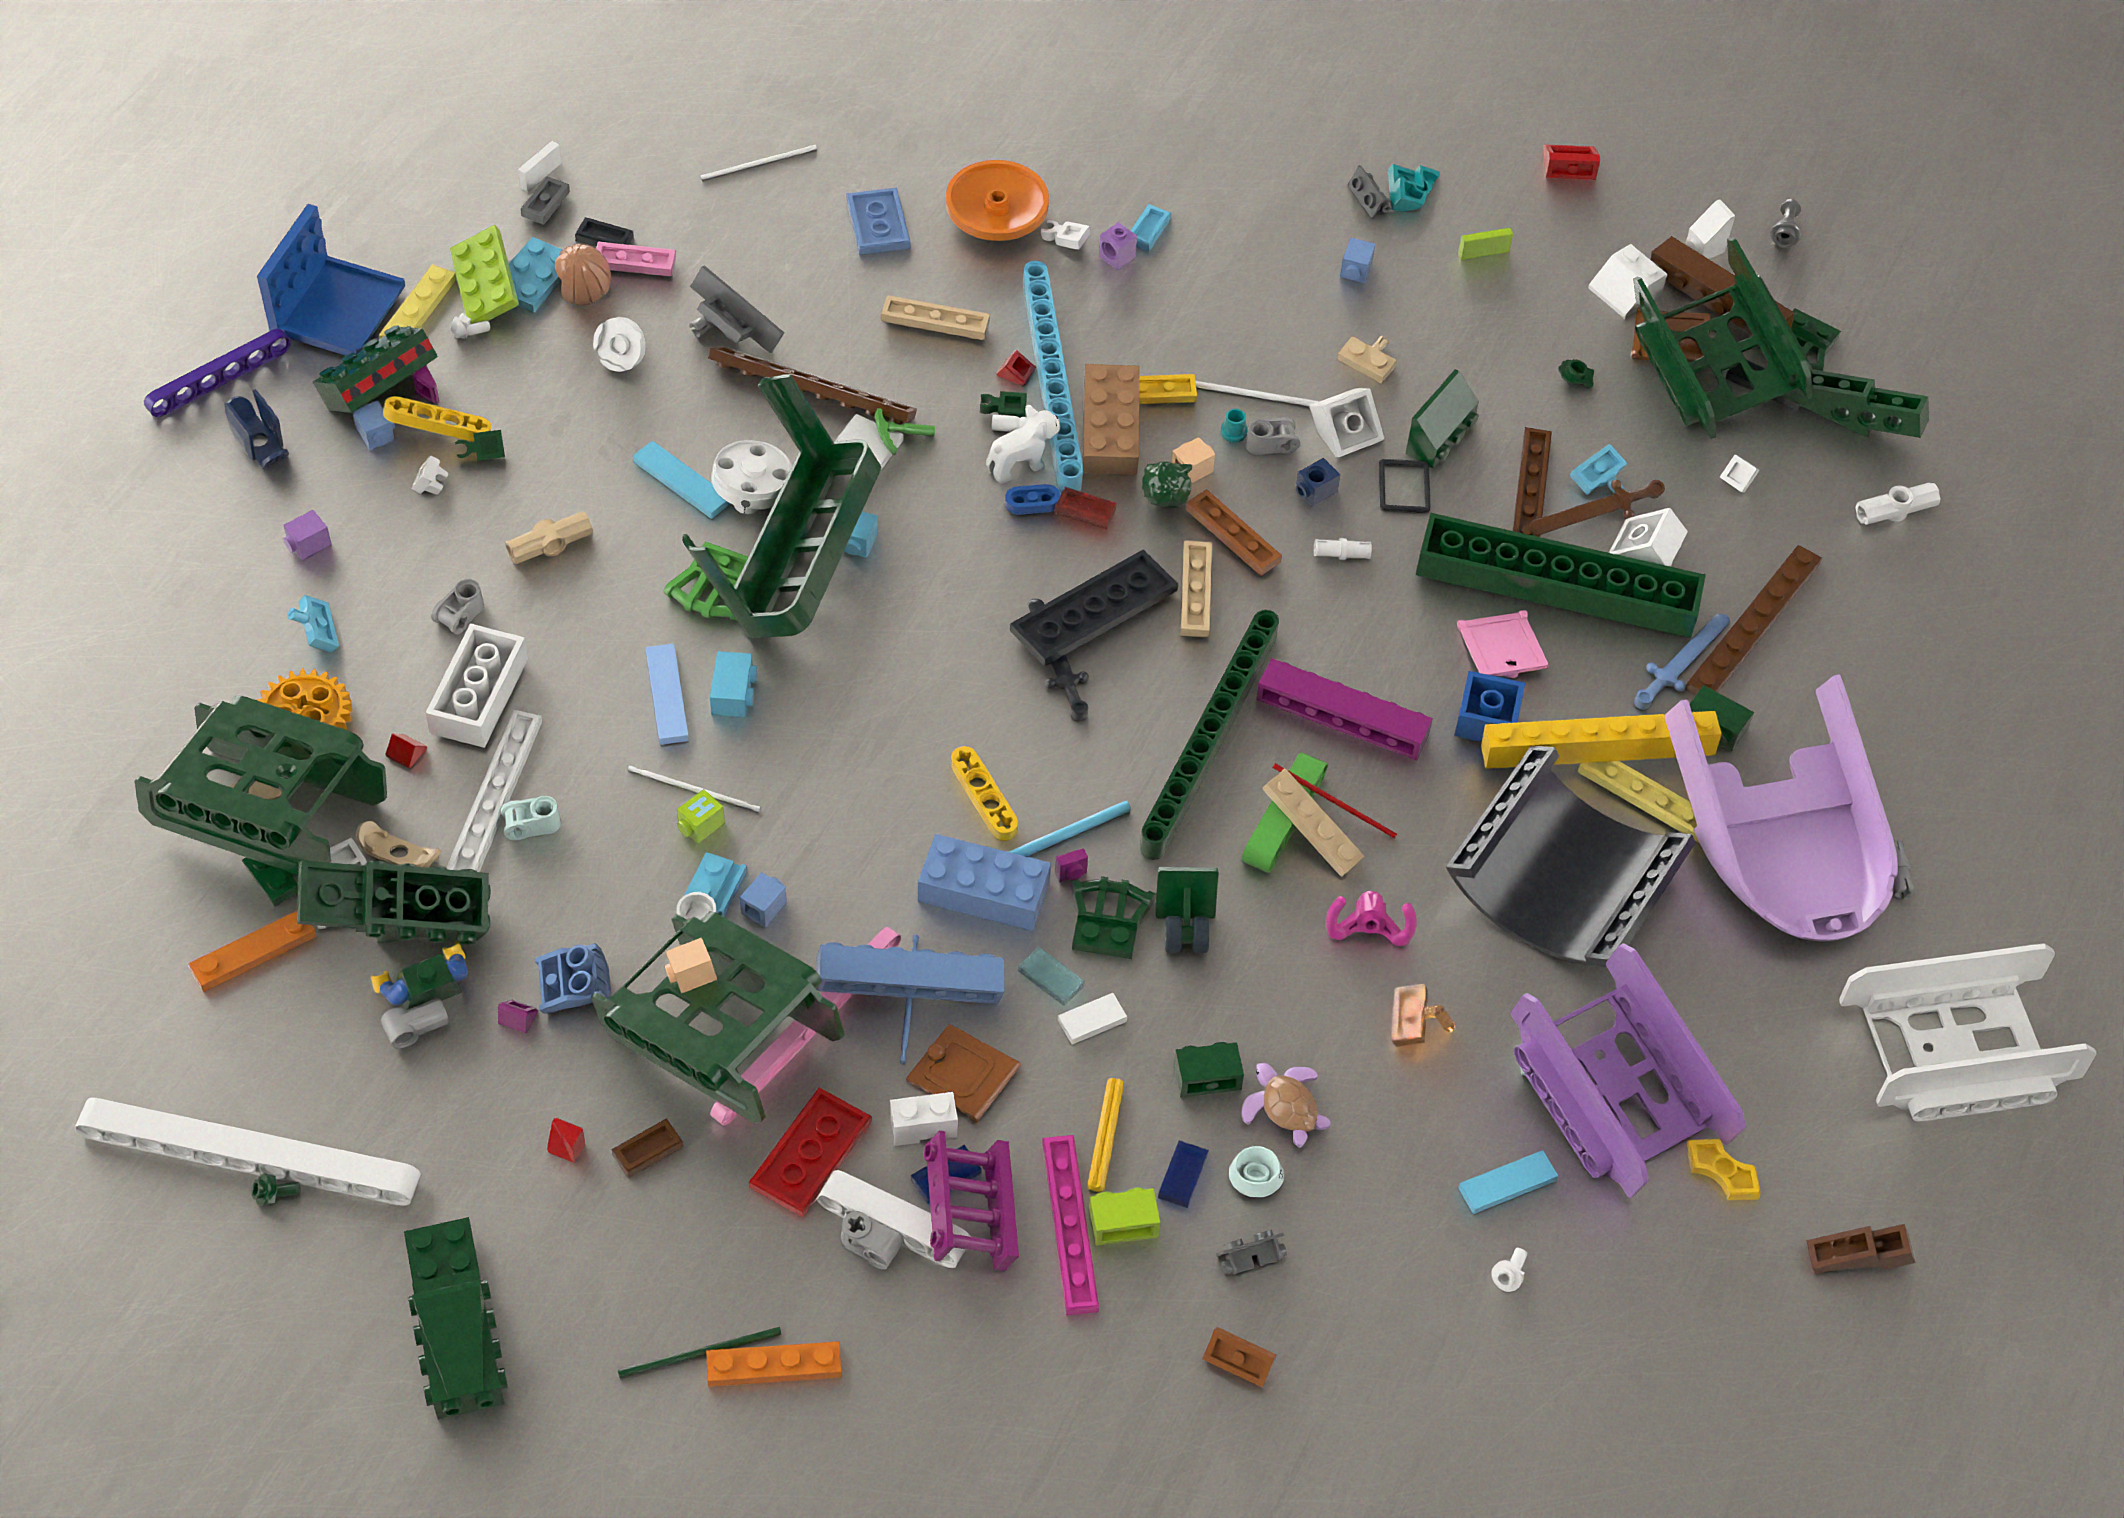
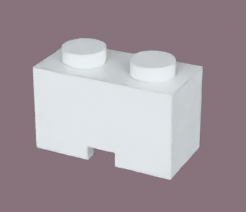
M953 1092L890 1100V1120L894 1146L920 1143V1140L933 1138L939 1130L945 1131L946 1139L957 1138L958 1118Z

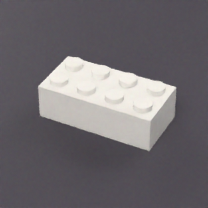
M474 624L469 625L426 711L430 734L485 748L528 660L525 637Z

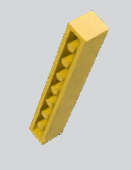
M1692 712L1705 756L1715 755L1721 737L1716 712ZM1665 714L1485 724L1481 743L1486 769L1516 767L1530 746L1555 747L1559 758L1554 765L1677 758L1665 721Z

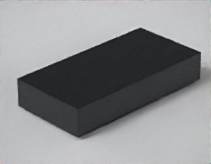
M587 217L584 218L575 233V241L597 247L598 242L629 245L634 238L633 230Z

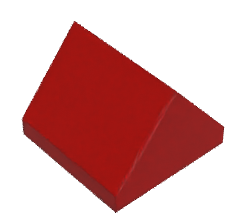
M392 733L385 755L389 759L410 769L427 750V746L405 734Z

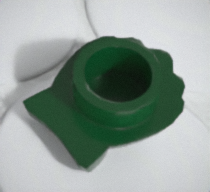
M1577 359L1562 361L1558 367L1561 377L1567 383L1572 385L1584 384L1586 388L1593 387L1594 369L1588 368L1584 362Z

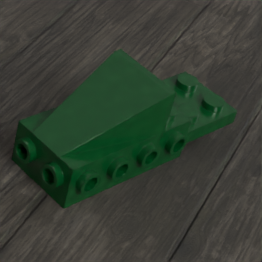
M301 860L298 873L297 924L356 928V932H366L365 935L367 937L377 938V943L427 937L429 942H444L446 939L457 940V943L459 942L463 945L475 944L476 941L488 933L490 927V915L488 914V902L491 895V888L488 885L489 873L477 872L474 869L449 870L442 866L417 867V865L409 863L393 865L383 861H370L365 865Z
M469 1217L404 1231L414 1292L412 1296L408 1297L411 1316H418L419 1325L413 1326L416 1345H423L424 1355L418 1356L422 1376L428 1375L430 1384L423 1386L427 1406H434L437 1420L504 1405L502 1389L508 1388L505 1369H498L496 1359L502 1358L499 1338L492 1339L491 1329L497 1328L493 1308L487 1309L485 1300L491 1299L488 1279L481 1280Z

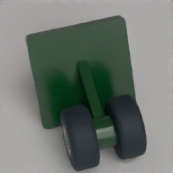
M1158 868L1155 916L1157 918H1166L1165 950L1167 953H1179L1182 944H1192L1194 953L1208 952V918H1215L1218 868ZM1190 918H1193L1192 926H1190Z

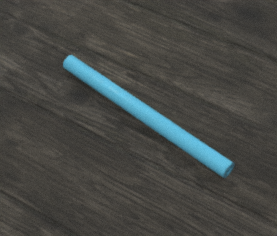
M1125 800L1009 852L1026 857L1130 812L1131 807L1128 801Z

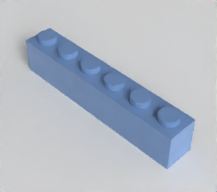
M830 942L825 945L821 944L816 956V971L822 979V983L818 986L817 991L999 1004L1004 994V958L995 957L992 954L972 956L965 955L959 951L945 954L935 953L930 949L905 951L900 947L878 949L871 945L851 947L843 946L837 942Z

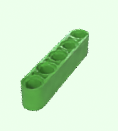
M1300 752L1289 771L1319 788L1326 774L1328 763ZM1302 786L1305 789V791L1313 798L1315 792ZM1273 800L1249 839L1241 858L1242 862L1267 873L1272 871L1296 828Z

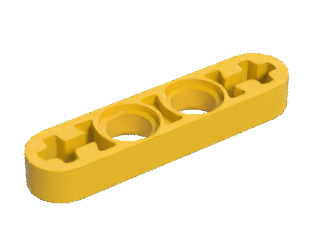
M397 396L387 398L384 403L383 416L393 423L471 442L474 441L473 433L491 431V423L481 416ZM418 414H424L429 416L430 418H421L418 416ZM445 421H452L457 425H450L445 423Z
M966 746L956 748L951 755V768L992 835L1000 841L1012 840L1018 831V819L974 749ZM963 758L965 761H969V771H967L965 762H959V759ZM974 778H981L986 783L982 787H974L969 782ZM987 800H995L999 803V806L994 809H988L983 803ZM1000 816L1005 826L1010 825L1009 829H1006L1004 826H1000Z

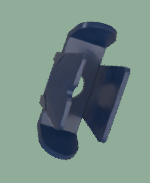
M254 389L252 391L261 420L256 415L252 403L245 397H233L224 405L225 413L236 442L250 460L256 459L264 469L269 464L272 465L281 459L287 458L289 452L287 449L282 448L283 439L278 417L265 399ZM265 436L268 438V441L262 446H254L253 438Z

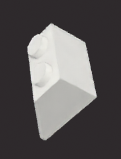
M1630 244L1609 258L1591 281L1588 288L1625 319L1636 312L1638 308L1635 300L1633 278L1641 277L1651 296L1656 300L1662 295L1667 273Z
M1355 388L1309 405L1316 430L1335 457H1341L1385 440L1370 388Z
M1671 508L1631 517L1625 520L1609 553L1671 567L1672 561L1682 546L1688 531Z

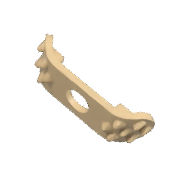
M373 821L362 822L356 830L357 843L367 854L393 865L409 863L415 864L417 867L429 868L433 861H438L439 854L441 853L438 847L432 850L428 847L422 848L392 836ZM395 848H404L408 851V854L401 858L393 857L390 853Z

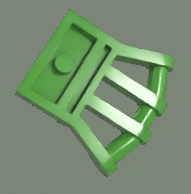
M705 541L702 547H707L731 584L735 586L748 556ZM693 560L689 568L672 579L664 588V594L669 598H675L684 606V610L701 612L702 616L709 619L712 616L731 617V620H736L726 605H717L721 597L715 588L706 602L698 600L710 581L695 560ZM698 577L690 593L686 594L681 588Z

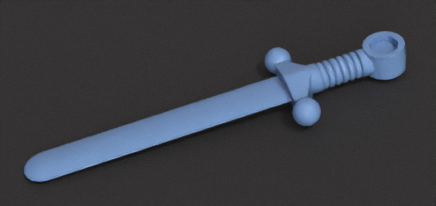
M1722 613L1716 614L1663 669L1657 667L1653 662L1649 663L1646 669L1649 673L1655 674L1656 680L1646 690L1643 689L1637 692L1634 700L1635 706L1641 710L1649 709L1653 698L1665 686H1673L1679 692L1684 691L1686 684L1684 681H1678L1676 678L1729 625V617Z

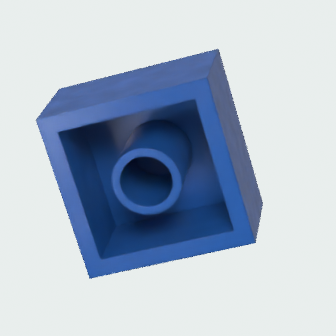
M1468 671L1454 736L1482 742L1485 724L1517 723L1525 683Z

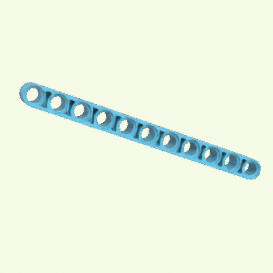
M1030 261L1024 266L1023 290L1044 410L1057 415L1060 422L1059 432L1049 439L1058 490L1062 494L1072 496L1081 491L1083 464L1048 269L1043 262Z

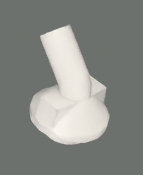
M462 313L459 317H454L450 331L454 332L453 337L455 339H466L468 335L490 331V324L488 321L470 324V318L465 313Z
M1516 1248L1510 1261L1503 1260L1494 1265L1492 1279L1498 1288L1511 1292L1521 1286L1525 1272L1521 1271V1268L1528 1255L1525 1250Z

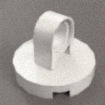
M616 317L608 319L598 326L594 334L593 346L594 350H598V354L601 357L600 362L605 367L621 372L636 367L642 361L645 355L646 342L643 332L635 322L629 318Z

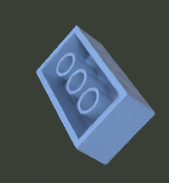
M935 834L918 879V902L1034 931L1050 884L1051 863Z

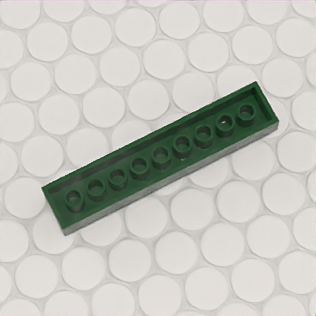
M1430 513L1416 570V575L1689 638L1692 637L1698 618L1706 577L1705 574L1435 513Z

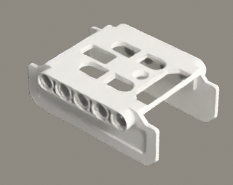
M2036 944L1866 967L1849 976L1839 998L1841 1006L1858 1005L1863 1008L1888 1076L1876 1098L1877 1105L1879 1107L1894 1105L1902 1110L1909 1109L1914 1121H1929L2045 1104L2057 1097L2058 1093L2055 1086L2067 1080L2082 1078L2097 1055L2095 1049L2086 1043L2040 1049L2016 989V986L2026 981L2043 978L2055 956L2054 950L2046 944ZM1977 1007L1984 1012L1986 1019L1980 1023L1957 1026L1951 1010ZM1937 1012L1943 1028L1915 1030L1909 1025L1908 1018L1915 1014ZM1888 1019L1900 1026L1915 1067L1902 1069L1892 1075L1872 1020ZM2011 1029L2017 1043L2016 1047L1979 1051L1973 1033ZM1930 1044L1933 1047V1051L1926 1052L1923 1049V1045Z

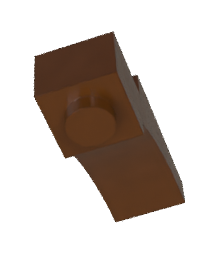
M1905 1224L1872 1231L1870 1226L1806 1240L1812 1269L1815 1274L1867 1267H1878L1887 1270L1916 1263Z

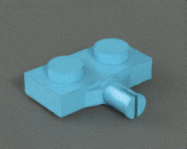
M1608 444L1575 468L1569 476L1587 495L1604 485H1607L1615 494V491L1611 488V482L1616 480L1614 478L1616 474L1623 470L1628 463L1611 444Z
M304 595L298 601L300 610L291 608L288 611L287 617L289 620H294L304 625L309 646L333 653L339 647L329 603Z

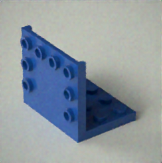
M311 204L306 205L257 275L269 331L281 329L290 339L346 356L351 353L357 354L364 349L363 345L369 342L405 288L404 278L328 256L318 207Z

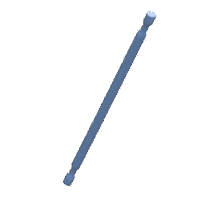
M913 935V948L911 951H917L918 935ZM907 997L901 1045L902 1055L900 1056L901 1064L906 1063L913 999Z

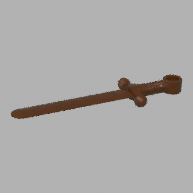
M1613 480L1611 488L1615 491V494L1531 521L1529 528L1533 534L1542 535L1619 509L1623 510L1624 518L1628 519L1634 517V512L1630 509L1632 502L1647 497L1658 498L1665 491V486L1660 480H1653L1646 487L1627 492L1621 488L1619 480Z

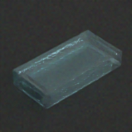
M1039 946L1018 965V971L1063 1006L1084 987V980Z

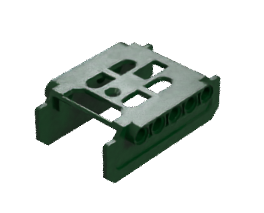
M1732 237L1727 239L1728 262L1735 274V285L1666 314H1661L1643 279L1638 276L1633 278L1635 300L1644 318V322L1635 325L1637 337L1685 426L1687 427L1699 422L1700 426L1707 431L1710 439L1716 438V422L1790 391L1800 389L1806 400L1812 398L1811 375L1813 372L1811 364L1759 274L1755 273L1738 241ZM1728 293L1734 301L1730 312L1683 332L1670 330L1665 319ZM1735 318L1744 320L1753 336L1737 343L1728 328L1729 321ZM1710 331L1717 333L1713 338L1708 337L1707 334ZM1684 339L1694 340L1704 357L1688 363L1679 347V343ZM1759 346L1768 361V366L1761 371L1753 370L1744 357L1743 352ZM1736 365L1742 367L1754 389L1738 397L1734 396L1721 373ZM1710 367L1718 381V387L1713 391H1704L1694 372Z
M241 695L235 696L229 703L221 701L213 706L198 703L194 707L197 730L159 777L153 780L138 776L134 781L138 810L153 826L296 875L299 873V863L301 860L331 863L329 841L314 835L306 827L331 792L372 806L385 801L387 798L385 766L382 763L370 760L362 751L364 747L363 741L358 735ZM207 747L211 752L238 760L239 762L234 764L202 752ZM221 769L242 777L232 788L211 781L206 776L212 770ZM257 781L278 788L282 791V794L277 799L268 800L247 793V791ZM302 782L325 790L308 813L292 808L289 801Z
M709 911L701 920L696 917L685 919L675 914L671 920L676 933L611 997L606 998L597 992L591 996L600 1023L616 1041L752 1123L762 1122L766 1115L758 1090L739 1075L737 1067L787 1016L832 1042L842 1039L845 1033L838 1008L833 1002L824 998L817 991L818 986L822 983V979L817 971L808 964L713 911ZM677 938L680 945L702 938L717 980L681 993L677 982L670 983L668 976L652 992L635 994L627 989ZM672 994L690 1005L676 1018L656 1005V1001L662 995ZM735 995L763 1011V1013L751 1026H746L719 1009ZM701 1012H704L721 1022L723 1028L718 1034L708 1036L689 1026V1024Z

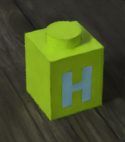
M703 789L677 808V827L685 837L690 836L695 842L700 843L725 824L724 807Z

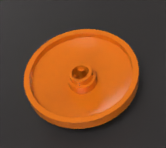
M986 160L971 164L957 172L950 180L946 189V209L950 219L962 231L980 239L1005 241L1023 237L1037 229L1048 213L1049 193L1042 178L1030 168L1012 161Z

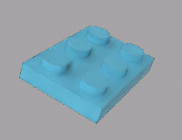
M532 237L510 261L509 268L519 307L534 313L561 283L562 280L555 271V261L562 249Z

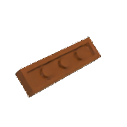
M1207 489L1186 502V510L1260 576L1281 563L1282 555Z

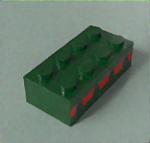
M393 326L384 332L385 336L381 339H373L363 345L364 349L359 353H351L342 358V363L337 367H329L320 372V377L313 381V384L327 409L352 413L436 359L438 356L423 328Z

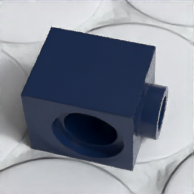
M1322 458L1298 471L1295 490L1302 499H1305L1313 507L1338 493L1341 474L1325 458Z

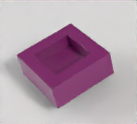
M1084 848L1056 856L1055 875L1059 883L1066 880H1075L1087 874L1088 856Z

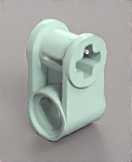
M550 796L510 801L501 807V815L505 818L506 822L504 835L509 840H522L527 837L552 834L561 826V818L556 800Z

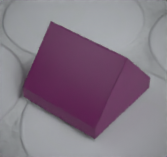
M513 999L501 1002L498 1005V1024L527 1033L538 1010L535 1007Z

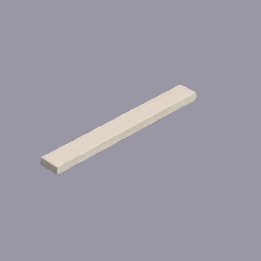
M513 710L447 864V869H474L480 872L503 817L501 815V807L509 802L542 724V716Z

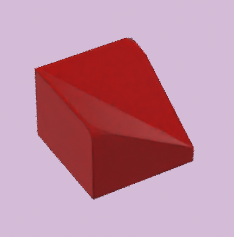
M554 1118L547 1151L550 1154L575 1163L586 1145L583 1128L559 1118Z

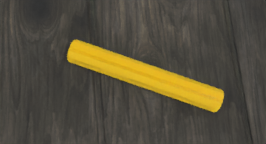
M1109 1078L1107 1080L1088 1179V1189L1090 1191L1103 1192L1105 1189L1124 1082L1121 1079Z

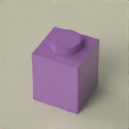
M314 510L283 525L286 534L283 540L286 547L291 553L295 551L301 560L332 545L328 527Z

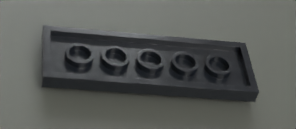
M1143 549L1010 623V632L1043 666H1046L1177 592L1179 583Z

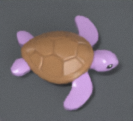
M1258 1064L1256 1066V1077L1259 1083L1265 1087V1091L1251 1094L1246 1098L1242 1107L1243 1121L1248 1125L1251 1124L1257 1113L1265 1108L1266 1114L1275 1124L1285 1129L1293 1130L1294 1144L1302 1147L1308 1137L1307 1131H1311L1314 1128L1325 1130L1331 1125L1328 1118L1317 1115L1315 1099L1310 1090L1302 1084L1316 1080L1317 1073L1308 1067H1292L1285 1072L1284 1076H1277V1073L1269 1064Z

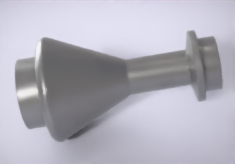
M1788 199L1782 203L1780 211L1784 218L1770 230L1773 242L1783 248L1797 244L1801 238V230L1794 221V217L1798 216L1801 212V206L1794 199Z

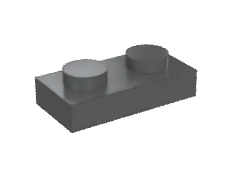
M546 176L520 209L521 216L544 225L569 194V184Z

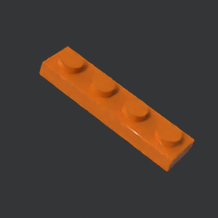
M840 1341L706 1350L708 1387L841 1377Z

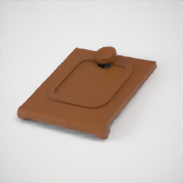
M1639 307L1637 308L1635 325L1644 322ZM1660 311V312H1661V314L1663 315V314H1666V313H1668V312H1670V311ZM1682 312L1665 319L1670 330L1683 332L1709 321L1710 314ZM1634 329L1631 357L1636 360H1649ZM1684 339L1679 343V347L1689 363L1704 357L1694 340Z
M948 1024L906 1077V1081L931 1095L953 1092L956 1109L968 1115L972 1122L977 1123L1012 1076L1021 1067V1063L957 1027ZM945 1055L944 1060H942L939 1063H936V1060L942 1059Z

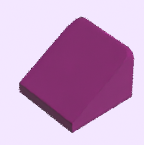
M425 365L412 375L415 393L434 404H438L437 385L427 365Z

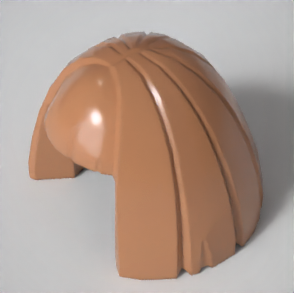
M574 244L564 248L556 258L555 271L562 280L561 296L565 301L582 306L590 305V302L595 303L599 301L602 295H605L609 290L611 281L610 267L606 258L596 248L587 244Z

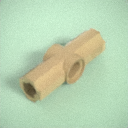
M585 511L578 512L556 522L551 519H544L535 524L531 532L506 541V549L514 564L521 563L543 553L547 556H555L561 553L568 543L593 534V528Z

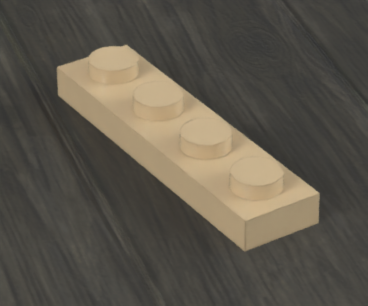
M887 295L881 312V321L984 340L990 323V314Z
M1184 541L1181 636L1209 637L1212 542Z
M1286 768L1262 788L1341 877L1365 857Z

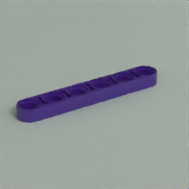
M281 329L271 330L153 390L145 397L144 406L152 416L162 417L283 355L290 349L291 339ZM281 338H282V340H281V342H280L279 344H277L276 346H273V344H274L278 339H281ZM259 350L253 358H249L253 352ZM234 362H235V364H234V366H233L232 368H230L229 370L225 371V369L228 367V365H230L231 363H234ZM211 375L207 381L201 383L206 376ZM187 387L185 392H183L180 395H177L181 389ZM163 399L160 405L153 407L156 402Z

